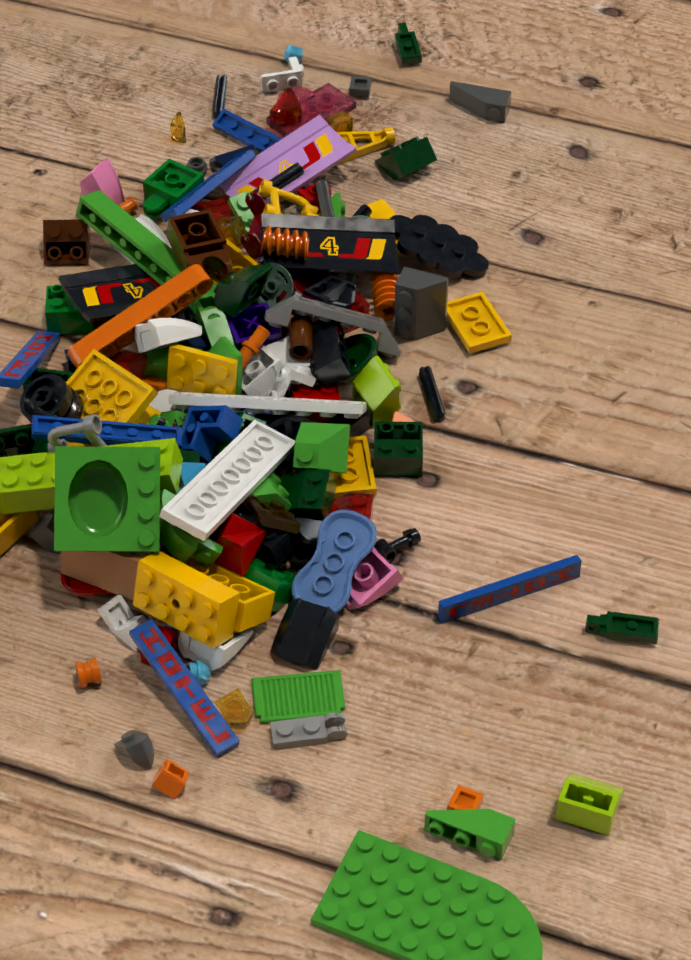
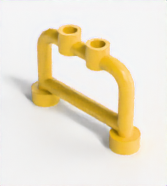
M262 180L258 193L264 198H268L270 195L271 205H265L263 213L283 214L281 213L279 198L300 205L302 207L301 215L319 216L317 215L318 207L311 205L305 198L273 187L272 181Z

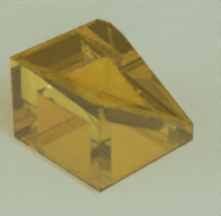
M344 110L327 118L328 125L336 132H353V117Z

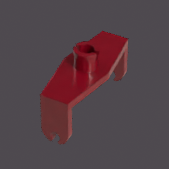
M253 191L252 196L254 198H251L249 193H247L245 202L254 217L250 230L247 233L248 238L244 236V233L241 235V244L252 259L263 256V252L261 254V213H263L267 203L260 193Z

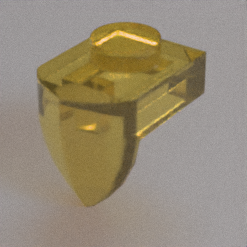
M239 688L215 701L216 706L230 728L246 729L253 718V710Z

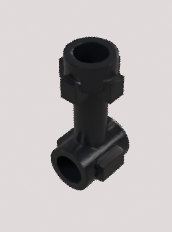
M416 528L403 531L402 537L390 543L385 539H379L375 543L374 548L387 562H391L396 558L397 550L406 545L409 547L415 546L421 541V536Z

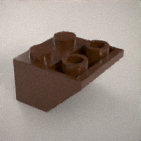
M82 219L43 220L44 265L89 264L90 226Z

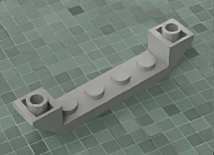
M296 295L265 311V321H268L270 326L281 328L282 325L288 327L292 309H294L299 315H317L318 319L325 322L335 320L348 328H354V326L362 327L363 331L370 334H376L377 331L379 332L377 338L378 351H380L381 355L393 357V355L400 356L401 353L395 338L383 318Z

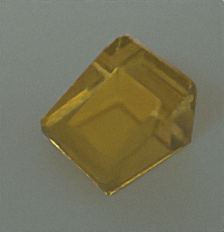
M177 112L170 123L171 139L175 142L186 143L183 117L181 112Z

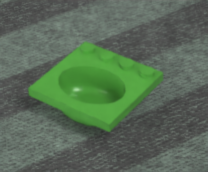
M55 446L54 551L160 552V447Z

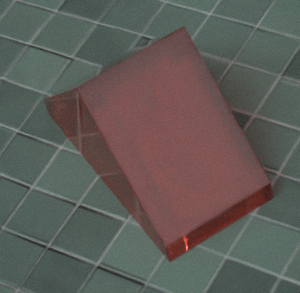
M287 88L270 110V128L272 129L302 123V106L292 88Z

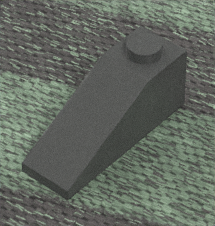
M451 81L449 100L485 120L505 123L511 105V91Z

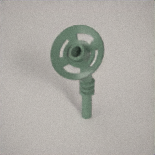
M270 263L273 267L262 291V294L268 298V301H265L261 296L256 301L258 304L267 302L270 308L290 298L293 294V280L290 273L283 266L275 263ZM282 273L285 275L288 283H286L284 277L281 275ZM283 291H286L285 298L276 303V297L280 296Z

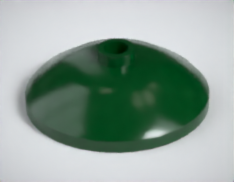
M356 334L346 338L351 377L337 384L355 379L370 360L377 355L378 343L372 335Z

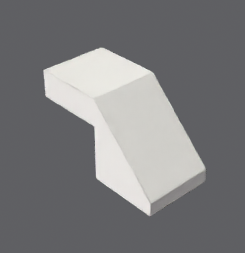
M117 595L99 608L98 611L111 632L134 651H139V648L129 636V631L147 620L144 615L134 616L122 595Z

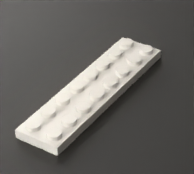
M193 392L169 394V404H175V409H189V407L226 405L234 412H238L241 408H247V413L265 412V409L271 410V414L286 415L289 411H296L295 415L310 416L313 412H320V417H334L337 413H342L344 418L358 419L367 410V402Z
M254 420L161 509L159 517L190 533L192 536L205 541L294 450L295 440Z

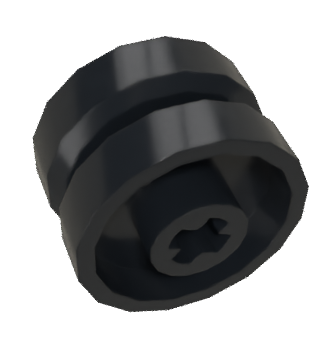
M45 374L34 379L26 387L20 400L21 412L31 423L33 415H57V417L80 419L84 408L82 398L60 376L55 374Z

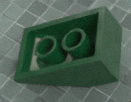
M307 468L279 477L282 481L280 485L289 493L287 498L292 507L288 511L295 515L294 518L323 521L330 514L336 490L331 469Z

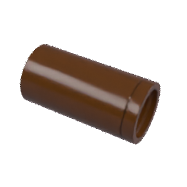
M298 314L293 316L289 323V355L295 361H307L312 356L313 322L309 316Z

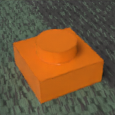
M457 785L447 805V810L479 809L483 801V794Z

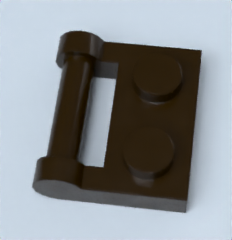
M252 493L242 502L246 509L255 513L258 521L263 526L298 534L301 524L294 518L295 515L285 509L284 504L271 500L270 503L260 501Z

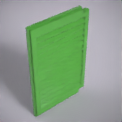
M340 670L251 678L255 718H260L261 724L326 716L328 713H342V711L346 710Z

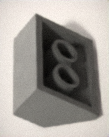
M408 267L403 268L395 284L394 335L419 340L446 330L448 277Z

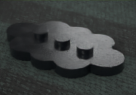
M394 215L390 218L394 219L395 238L398 239L397 249L405 256L417 258L424 267L437 268L444 276L451 278L460 277L463 273L472 277H481L486 274L489 262L483 255L477 252L479 248L478 243L470 236L458 234L457 230L452 226L438 224L435 219L427 215H416L412 219L403 215Z

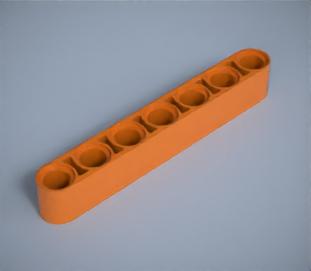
M199 264L189 266L73 344L68 349L67 356L76 369H78L93 349L107 358L112 357L136 341L134 333L137 324L148 323L150 319L170 318L206 294L212 288L213 281Z

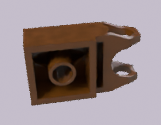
M211 209L168 218L166 237L183 271L191 265L199 264L205 272H216L227 280L233 273L230 250Z

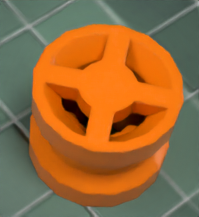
M96 657L91 658L86 663L75 662L81 688L87 687L89 683H102Z

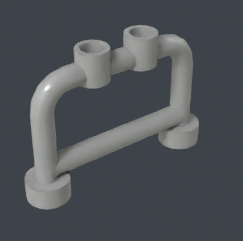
M97 414L84 417L83 422L53 428L47 437L49 441L47 446L48 452L55 451V446H68L65 439H59L58 437L81 432L95 447L107 446L97 435L102 431V423Z

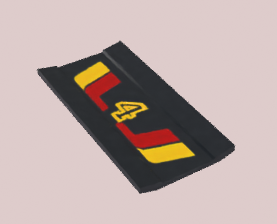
M261 213L262 238L267 226H271L272 233L276 227H279L281 234L287 228L289 229L290 236L294 230H298L299 237L306 231L309 238L306 261H304L303 254H300L299 258L295 259L294 252H292L289 258H286L285 251H282L278 257L276 249L273 250L271 255H268L267 248H264V264L275 263L283 266L286 270L317 271L322 276H326V272H331V275L334 276L340 272L400 275L394 219Z
M136 264L61 275L58 279L67 296L88 322L112 319L161 286Z

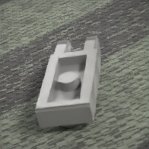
M339 712L328 713L326 716L270 722L273 747L275 750L326 744L329 741L344 739L348 736L347 728L341 726L346 721L345 716Z

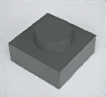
M352 76L349 95L370 97L372 78Z

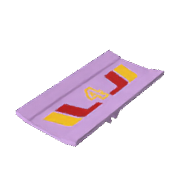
M318 115L256 155L218 185V187L228 198L246 191L251 193L260 187L263 179L271 180L295 163H299L303 167L304 173L280 188L297 195L298 189L301 187L303 190L308 188L310 181L356 152L357 149L332 129L321 115ZM268 196L264 200L267 204L271 205L270 196Z

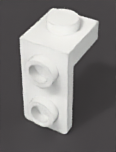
M289 57V71L261 75L262 92L271 93L302 88L303 64H299L297 57Z
M285 362L283 369H279L274 389L270 390L267 396L284 397L291 380L313 387L316 378L311 373L309 367L302 364L294 366Z

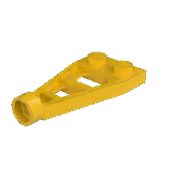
M393 127L384 128L380 131L337 132L344 140L356 147L357 151L336 165L387 147V145L395 144ZM369 140L370 143L357 147L355 141Z

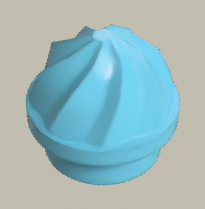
M287 45V49H284L285 60L289 63V57H297L298 62H300L304 56L302 54L303 48Z
M195 660L194 663H187L186 667L199 685L206 684L211 676L209 667L199 660Z

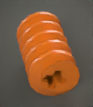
M267 226L263 233L261 254L264 248H267L268 255H271L273 250L276 249L278 257L282 251H285L286 258H289L290 254L294 252L295 259H298L300 254H303L304 261H306L309 247L307 232L304 231L301 237H299L298 230H294L290 236L289 229L287 228L281 234L279 227H276L272 233L271 226Z
M375 274L371 278L375 317L383 318L384 321L392 320L395 316V284L398 280L396 275Z

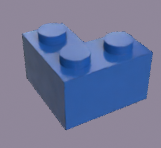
M226 405L189 407L181 429V449L200 452L199 463H210L217 442L233 441L239 434L243 419Z

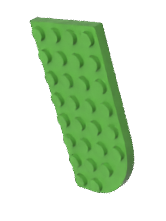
M360 830L356 833L311 918V925L398 960H542L543 958L542 940L538 926L526 906L510 891L488 879Z

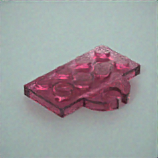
M330 83L314 91L303 87L288 88L287 93L290 98L285 97V94L282 92L277 98L278 111L266 117V124L286 137L318 115H321L328 124L356 109V101Z

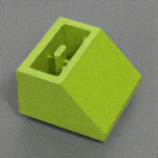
M375 356L352 381V398L354 401L367 402V411L370 412V424L373 428L374 421H392L394 412H399L401 408L399 400L401 385L397 378L394 379L391 375L388 365L383 363L379 356Z
M571 773L565 779L559 795L555 819L609 836L624 794V788Z

